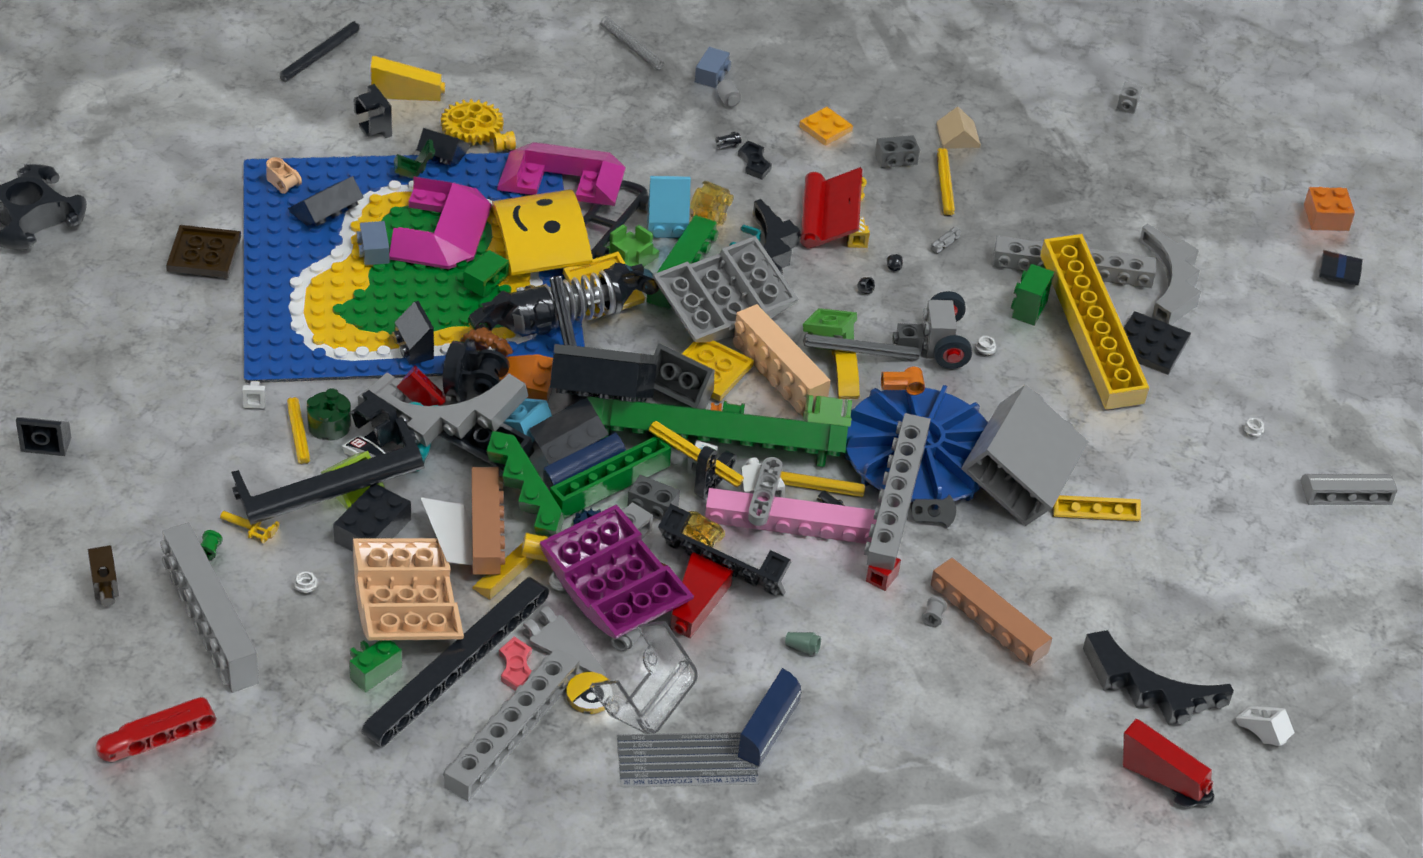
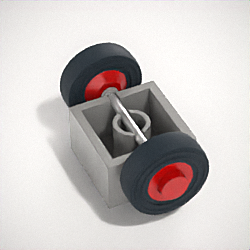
M940 292L934 295L931 300H928L927 308L923 309L924 323H921L923 324L924 333L922 350H926V358L936 359L940 366L948 369L960 368L966 365L972 357L970 342L966 338L956 335V322L963 318L966 311L963 297L956 292Z

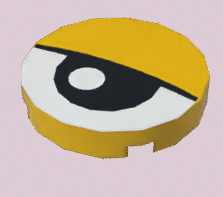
M583 672L575 675L569 681L566 688L568 703L572 708L581 713L586 711L590 712V714H597L605 711L611 705L614 696V689L610 680L604 675L595 672Z

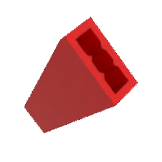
M693 552L682 582L694 595V599L673 609L670 629L691 639L731 587L733 571Z
M1137 718L1125 730L1123 737V767L1197 801H1200L1205 794L1210 793L1213 787V781L1211 780L1212 769Z

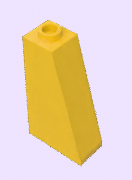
M372 56L371 85L375 84L386 99L441 101V94H445V82H441V74Z

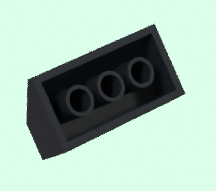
M477 422L462 439L454 435L450 436L444 430L438 435L504 471L506 465L490 462L487 449L493 432L491 429H485ZM502 423L496 430V432L514 435L528 458L534 453L532 440L529 436L505 423Z

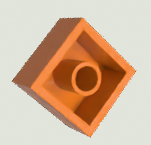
M1309 187L1304 207L1311 230L1349 231L1355 212L1347 188Z

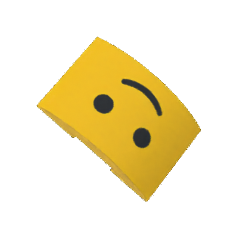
M569 189L491 201L497 225L503 238L505 253L509 260L512 276L593 263L583 215L573 190Z

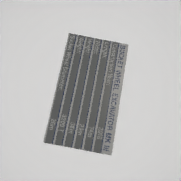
M741 732L617 735L621 787L759 784L756 765L738 758Z

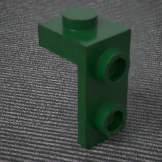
M428 139L416 160L397 154L394 158V172L412 179L413 176L418 177L420 173L422 174L425 171L426 163L435 154L433 140Z

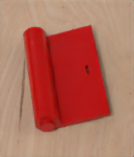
M861 167L827 180L818 172H810L805 176L800 242L804 247L814 248L859 231L862 188Z

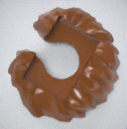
M486 327L476 330L471 329L460 339L461 342H465L467 338L473 339L477 351L486 350L491 347L505 357L513 353L506 339L503 337L499 338V336L492 333Z

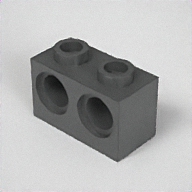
M914 135L877 138L875 155L880 168L918 165L920 149Z
M639 475L628 491L627 506L633 502L652 514L654 518L662 520L670 504L679 506L680 490Z

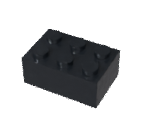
M378 484L371 485L333 524L334 542L353 552V539L394 538L411 520V501Z

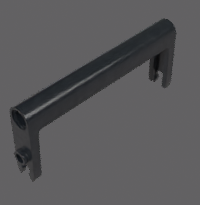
M399 417L395 421L400 430L398 434L404 445L403 448L256 496L250 495L240 471H232L231 474L235 482V487H232L235 499L241 500L249 523L253 525L423 469L424 462L416 444L417 440L413 429L409 430L403 417Z

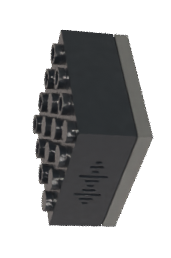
M555 344L550 388H555L556 393L577 394L578 396L586 397L596 396L603 399H620V401L646 402L647 398H653L658 355Z

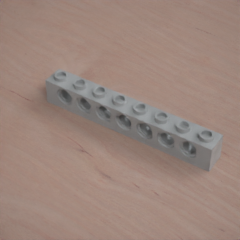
M997 236L993 266L1028 271L1031 264L1045 268L1040 256L1043 242ZM1089 248L1103 282L1152 288L1156 274L1155 257Z
M905 413L903 422L898 421L896 434H899V437L894 438L892 444V451H895L894 455H889L887 464L890 472L885 471L883 485H886V487L880 490L878 502H881V506H876L873 519L877 521L876 524H871L869 537H872L871 542L867 541L864 555H868L867 565L894 570L929 432L930 418Z
M557 648L550 655H546L537 670L534 669L530 673L528 680L523 685L517 687L513 697L503 703L496 716H491L486 727L481 732L479 731L475 734L471 744L460 751L454 763L447 765L443 773L444 788L469 801L566 691L569 681L579 674L580 660Z

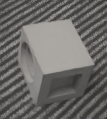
M1124 82L1116 109L1135 114L1143 86Z

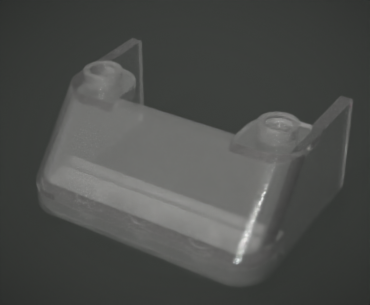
M666 621L640 624L637 627L649 645L643 653V664L648 674L630 696L619 680L592 683L590 685V688L611 717L645 734L657 733L698 678L695 665Z

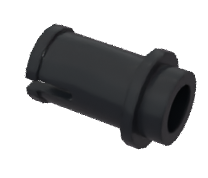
M733 131L729 135L716 137V143L724 142L716 146L718 149L733 145L737 147L738 144H741V136L738 132L735 133Z
M826 490L818 495L817 502L845 506L842 500L835 499Z

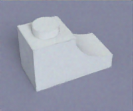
M1249 706L1236 717L1238 726L1245 727L1254 732L1261 739L1262 744L1281 746L1294 734L1293 727L1284 708Z

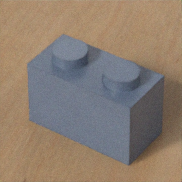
M708 47L696 66L695 83L716 88L718 83L723 81L725 72L730 70V53Z
M385 221L360 223V231H357L356 235L357 243L361 244L359 245V256L364 257L365 265L389 263V244Z

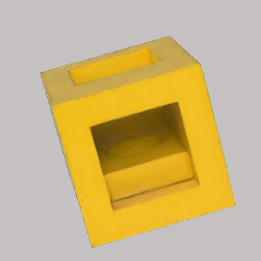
M860 217L859 231L847 235L848 248H868L870 231L868 225H865L864 217Z

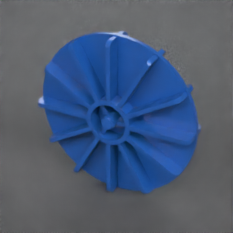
M946 385L942 386L941 391L925 388L924 392L919 395H910L906 390L880 391L874 388L870 391L869 397L851 410L850 418L852 420L851 427L848 426L845 458L850 460L852 466L862 476L861 483L865 487L871 484L879 490L885 489L886 485H883L885 471L890 472V468L887 467L889 455H894L895 451H892L893 440L899 437V434H896L898 421L903 422L905 413L930 418L929 432L911 502H914L915 499H944L948 494L954 501L960 499L969 501L973 499L974 493L982 487L961 468L988 424L987 420L979 413L980 405L977 402L969 405L965 401L946 393L948 388ZM931 505L932 510H938V505Z

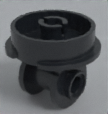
M467 338L465 342L452 341L447 350L443 367L442 384L445 396L456 397L459 402L460 400L466 401L467 392H473L478 396L485 393L501 381L499 377H503L508 373L509 361L503 354L494 350L476 351L473 339Z

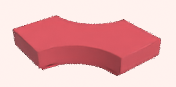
M515 636L499 649V656L506 663V669L501 674V681L516 691L519 685H523L528 680L532 672L527 665V659L532 654V648Z

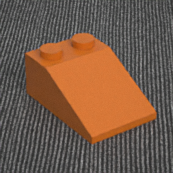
M538 354L507 356L506 358L510 364L508 373L526 384L528 392L526 399L547 400L548 403L553 389L550 388L553 358Z

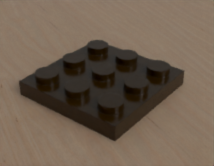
M179 225L166 264L167 272L229 278L241 239V231Z

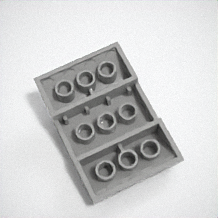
M756 236L722 248L719 254L693 264L685 262L652 276L695 342H711L734 336L736 313L756 304L770 318H773L798 301L797 296Z

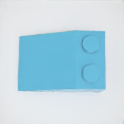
M650 176L647 230L653 234V238H680L689 225L691 177Z
M525 399L503 423L529 436L533 443L535 439L529 428L551 417L552 414L547 400Z

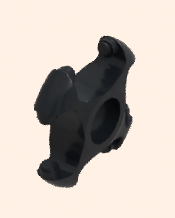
M24 164V167L17 171V178L0 185V222L6 226L0 230V247L28 250L29 247L37 242L34 235L37 232L60 224L63 221L66 222L68 227H78L85 216L87 202L84 196L65 197L47 185L57 183L60 179L59 174L51 166Z

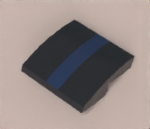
M1323 250L1319 277L1359 286L1362 259Z

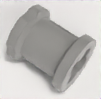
M931 597L927 601L928 608L922 615V621L930 627H938L942 623V614L947 609V603L940 597Z

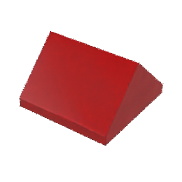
M416 365L396 386L412 402L421 403L423 406H441L446 399L444 392Z

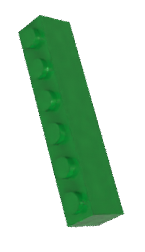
M694 215L658 272L685 262L693 264L703 260L704 254L709 253L712 242H716L718 238L717 222ZM660 288L655 294L647 295V303L670 309L671 305Z
M655 436L550 487V493L562 510L563 519L633 485L639 475L649 477L669 467L671 447Z

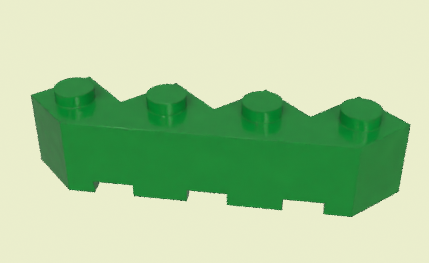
M493 431L487 449L489 461L506 465L503 472L504 485L521 490L518 500L520 511L537 515L534 525L536 535L551 537L561 532L564 522L562 510L516 437Z

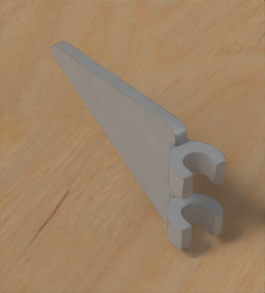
M545 606L540 610L539 613L542 616L538 620L545 627L540 630L532 619H528L523 623L526 629L522 631V634L530 639V644L550 654L557 648L580 660V669L586 672L599 673L606 677L607 674L564 616L559 615L556 617L551 608Z

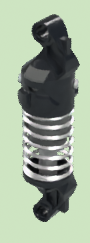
M614 263L608 269L601 270L598 276L593 272L590 276V281L586 275H582L581 284L575 277L572 278L571 284L567 280H563L572 324L574 320L579 323L584 318L591 320L593 315L599 318L603 313L610 315L621 312L624 303L635 289L647 295L655 294L659 290V286L652 277L653 273L649 269H645L642 264L628 266L622 263ZM547 284L536 287L534 285L519 287L516 292L512 293L501 291L492 301L482 303V307L476 309L468 317V323L474 330L486 327L492 331L495 325L499 324L520 338L525 336L533 338L535 337L534 334L545 335L552 329L560 327L552 290ZM596 303L600 309V313L598 314L595 312ZM588 308L591 312L590 316L585 314Z

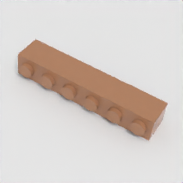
M472 467L473 574H500L501 565H505V551H501V549H505V536H500V534H504V520H500L504 519V506H499V504L504 502V493L499 491V489H503V476H499L498 467Z
M950 558L933 570L931 586L946 597L954 606L962 610L970 619L978 623L986 632L995 637L1003 646L1016 654L1020 660L1031 666L1049 653L1052 637L954 558Z

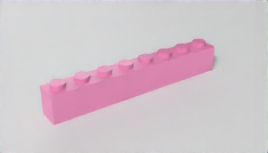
M709 488L705 522L866 544L867 541L871 542L872 537H869L871 524H876L877 521L873 519L875 510L775 497L767 523L756 526L748 520L749 508L753 497L752 493ZM764 496L758 497L760 501L769 500L767 497ZM758 509L757 515L760 516L762 510Z

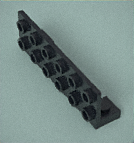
M670 504L658 526L668 546L674 549L681 547L686 550L685 553L689 556L694 552L732 570L733 577L740 575L745 577L744 581L752 586L759 584L764 586V590L771 595L776 596L779 593L784 596L786 591L781 581L791 564V559L770 550L759 570L682 534L692 515L690 512Z

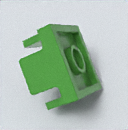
M624 224L610 233V244L607 246L610 250L609 254L619 252L628 266L642 264L645 267L657 259L660 252L653 247V234L641 225L635 227V234L632 232L627 233V226Z
M818 308L803 323V332L827 337L839 335L843 339L854 340V323L857 321V312Z
M807 395L803 420L851 427L852 400L845 399L844 414L841 416L842 399L817 396L815 411L812 412L814 396Z

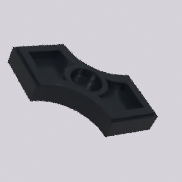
M747 140L738 150V156L747 163L745 173L762 180L771 171L772 164L763 157V146Z

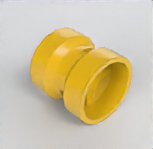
M507 131L505 134L493 133L495 152H502L504 149L509 151L516 149L513 131Z

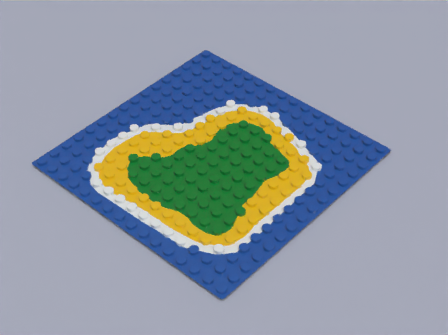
M509 153L465 154L458 164L451 162V165L439 162L440 158L433 157V160H428L426 163L425 171L418 176L420 178L451 182L476 188L491 204V201L529 196V194L498 190V184ZM396 155L281 158L292 169H295L302 179L300 186L288 189V192L285 194L281 193L274 185L267 181L266 162L268 159L244 160V381L246 383H251V381L267 383L378 379L386 373L391 374L395 378H404L415 365L427 377L443 376L444 361L449 345L452 341H460L464 334L472 329L468 323V317L476 309L482 307V303L492 301L501 291L512 293L516 292L517 288L528 285L536 287L547 284L551 287L549 281L551 277L561 276L562 281L566 280L563 275L564 268L512 276L509 267V275L484 297L465 288L463 272L468 266L477 261L479 256L484 255L490 250L507 259L503 238L497 225L493 207L491 208L475 257L471 261L466 262L463 260L456 263V267L451 269L389 260L387 264L365 265L364 257L359 256V245L361 244L357 243L356 232L360 231V223L385 221L390 253L394 228L402 227L434 233L441 216L440 212L409 208V199L413 191V179L394 172V158ZM402 155L412 160H416L418 155ZM544 172L537 194L564 190L562 174ZM352 176L364 197L357 201L359 205L349 210L347 207L341 209L342 214L334 218L331 215L326 217V222L319 226H315V224L306 226L288 210L289 207ZM415 301H419L434 327V359L410 365L406 357H402L400 346L395 344L392 332L395 331V321ZM574 320L572 327L576 345L585 347L582 322L579 323ZM499 324L495 325L492 329V333L499 336V338L503 337L511 346L513 353L508 356L538 354L553 358L555 344L564 345L560 327L552 329L545 335L534 334L535 337L527 338L526 336L520 338Z

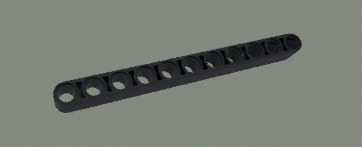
M527 577L463 634V639H457L370 716L362 727V734L381 747L387 745L538 609L548 598L549 588L535 579Z

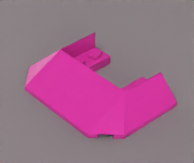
M532 142L510 151L498 184V190L536 195L544 172L581 176L576 192L578 201L615 206L626 167L610 152Z
M413 176V191L409 199V208L440 212L441 216L434 233L402 227L394 228L389 260L444 269L454 268L456 263L463 260L466 262L473 260L492 204L476 188Z

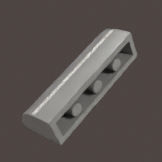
M1304 474L1300 479L1308 505H1392L1397 493L1395 481L1390 474Z

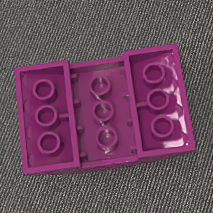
M617 504L540 542V547L547 561L571 599L595 626L614 639L694 599V595L668 565L663 566L642 541L641 532Z

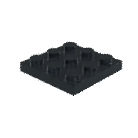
M1136 311L1133 312L1124 327L1138 363L1167 375L1170 374L1191 336V332Z

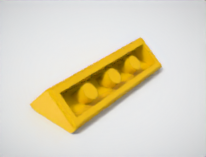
M1059 495L1052 508L1053 517L1141 521V499Z
M521 543L505 557V565H501L500 574H486L472 589L491 600L536 559L521 556L523 543Z

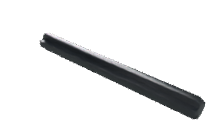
M352 21L280 71V79L288 81L360 30L359 23Z

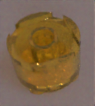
M703 181L702 184L705 185L702 188L698 187L693 195L690 209H693V214L690 213L692 218L694 215L716 221L717 225H723L727 218L728 206L732 204L734 195L730 194L727 188L709 181Z

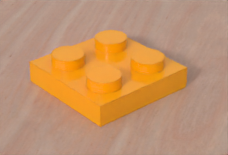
M825 107L799 122L800 128L825 146L853 131V125L829 107Z

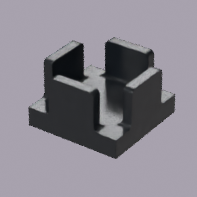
M375 84L367 86L368 93L354 98V113L358 115L368 112L369 120L359 123V128L366 137L376 134H382L385 139L392 137V106Z
M367 390L362 394L364 402L351 411L355 427L360 429L371 422L372 427L375 429L364 438L380 448L390 441L397 445L402 443L398 434L400 430L395 421L398 418L395 408L372 391Z

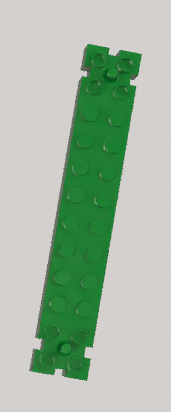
M587 397L609 434L605 437L610 436V430L624 431V427L632 428L633 433L645 434L651 424L658 421L685 439H688L689 435H696L697 440L710 441V437L719 438L718 442L728 444H731L732 440H739L740 445L753 446V442L762 443L763 448L775 449V445H782L783 450L797 451V447L805 448L807 453L818 454V467H825L826 455L840 456V452L845 453L848 426L656 403Z

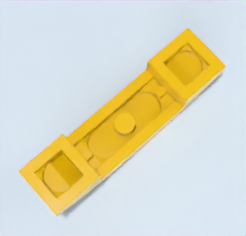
M831 350L835 360L838 399H859V373L856 353Z

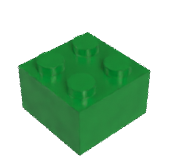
M1034 264L1030 265L1028 271L1024 270L1021 283L1018 282L1014 289L1016 298L1014 297L1011 304L1013 319L1035 326L1048 302L1054 271Z

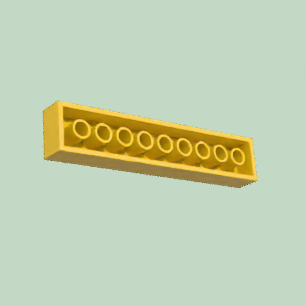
M1083 234L1044 239L1040 254L1046 269L1054 271L1052 285L1104 409L1145 404L1149 391L1148 383Z

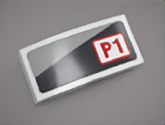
M359 435L342 445L344 453L350 456L368 451L372 458L385 453L376 444Z

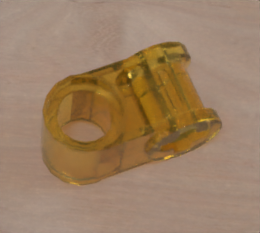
M689 511L692 516L682 534L714 548V544L725 537L723 528L699 512Z

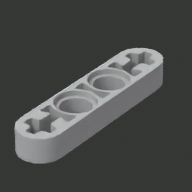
M769 457L763 461L748 514V520L753 525H764L769 519L782 473V462L778 458ZM771 467H774L773 473H769ZM770 481L773 485L766 486L762 482ZM764 496L767 497L769 500L760 501L758 497ZM758 509L762 510L760 516L757 515Z

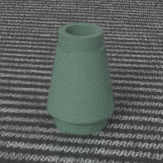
M788 632L785 638V645L812 655V653L817 654L821 646V636L816 635L815 632Z

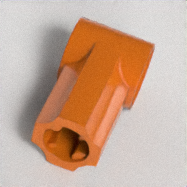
M914 366L907 368L904 372H882L881 389L906 390L910 395H919L925 390L922 370Z

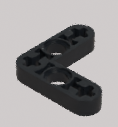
M707 445L702 448L697 458L694 494L704 499L708 497L709 488L715 489L723 480L715 474L717 451ZM726 450L717 460L733 469L737 456Z

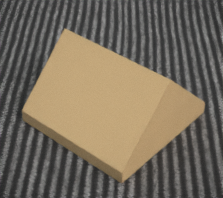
M956 107L937 121L936 125L943 148H980L981 144L974 121L959 107Z

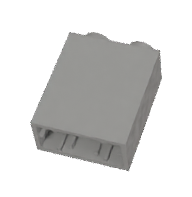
M1025 384L998 405L961 469L1024 526H1027L1053 508L1088 441L1075 430V427L1070 422L1064 420L1046 404L1038 393L1032 391Z

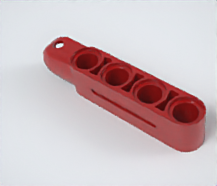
M195 698L121 726L118 731L102 736L96 743V752L102 760L115 762L206 730L216 723L217 717L206 698Z

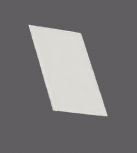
M421 498L447 562L473 566L472 523L464 505Z

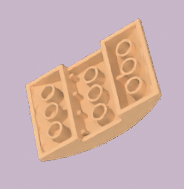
M437 538L353 539V564L357 605L362 629L368 641L463 639L464 635L458 604L454 602L450 582V564L447 562Z

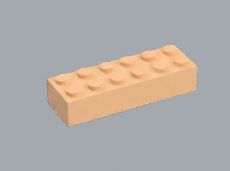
M758 304L736 313L734 346L745 356L754 360V366L758 369L759 373L769 380L770 384L782 394L783 398L794 407L797 413L803 416L807 395H813L812 412H814L816 397L829 396L831 380Z

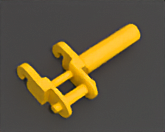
M222 511L220 515L222 520L249 529L248 538H259L263 544L268 541V538L272 539L280 525L276 521L275 525L272 524L271 527L269 526L267 529L259 527L261 522L250 525L248 519L226 511ZM258 530H260V531H263L264 534L262 535V534H259V533H256V532H257Z

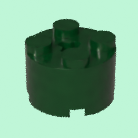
M334 388L310 397L307 400L309 432L318 439L325 437L329 440H338L346 436L351 426V403L349 399Z

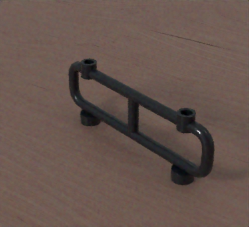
M622 180L620 188H627L640 194L617 221L596 215L604 206L602 204H594L583 216L585 226L589 222H593L610 228L591 250L593 259L609 255L610 250L605 246L610 241V233L625 224L638 207L640 210L648 212L649 196L644 186Z

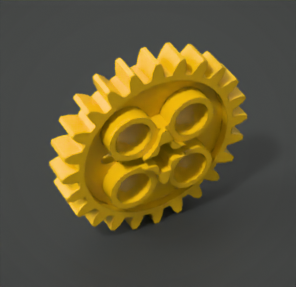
M472 99L469 102L462 100L461 104L456 101L455 106L449 105V109H444V113L441 114L442 132H445L446 135L459 138L467 143L471 142L472 146L475 145V142L482 145V141L490 143V138L493 139V133L503 131L504 118H502V113H499V108L494 109V104L488 106L487 101L482 104L479 99L477 102H473Z

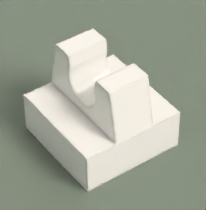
M251 381L250 385H243V408L265 409V386H260V381Z

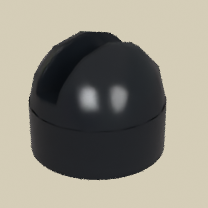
M898 254L888 256V269L893 272L899 271L903 266L902 256Z
M872 277L861 278L857 284L858 290L862 293H872L875 288L874 279Z

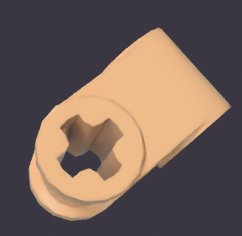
M273 157L267 160V181L274 185L281 193L285 194L288 192V189L302 184L299 173L281 158Z

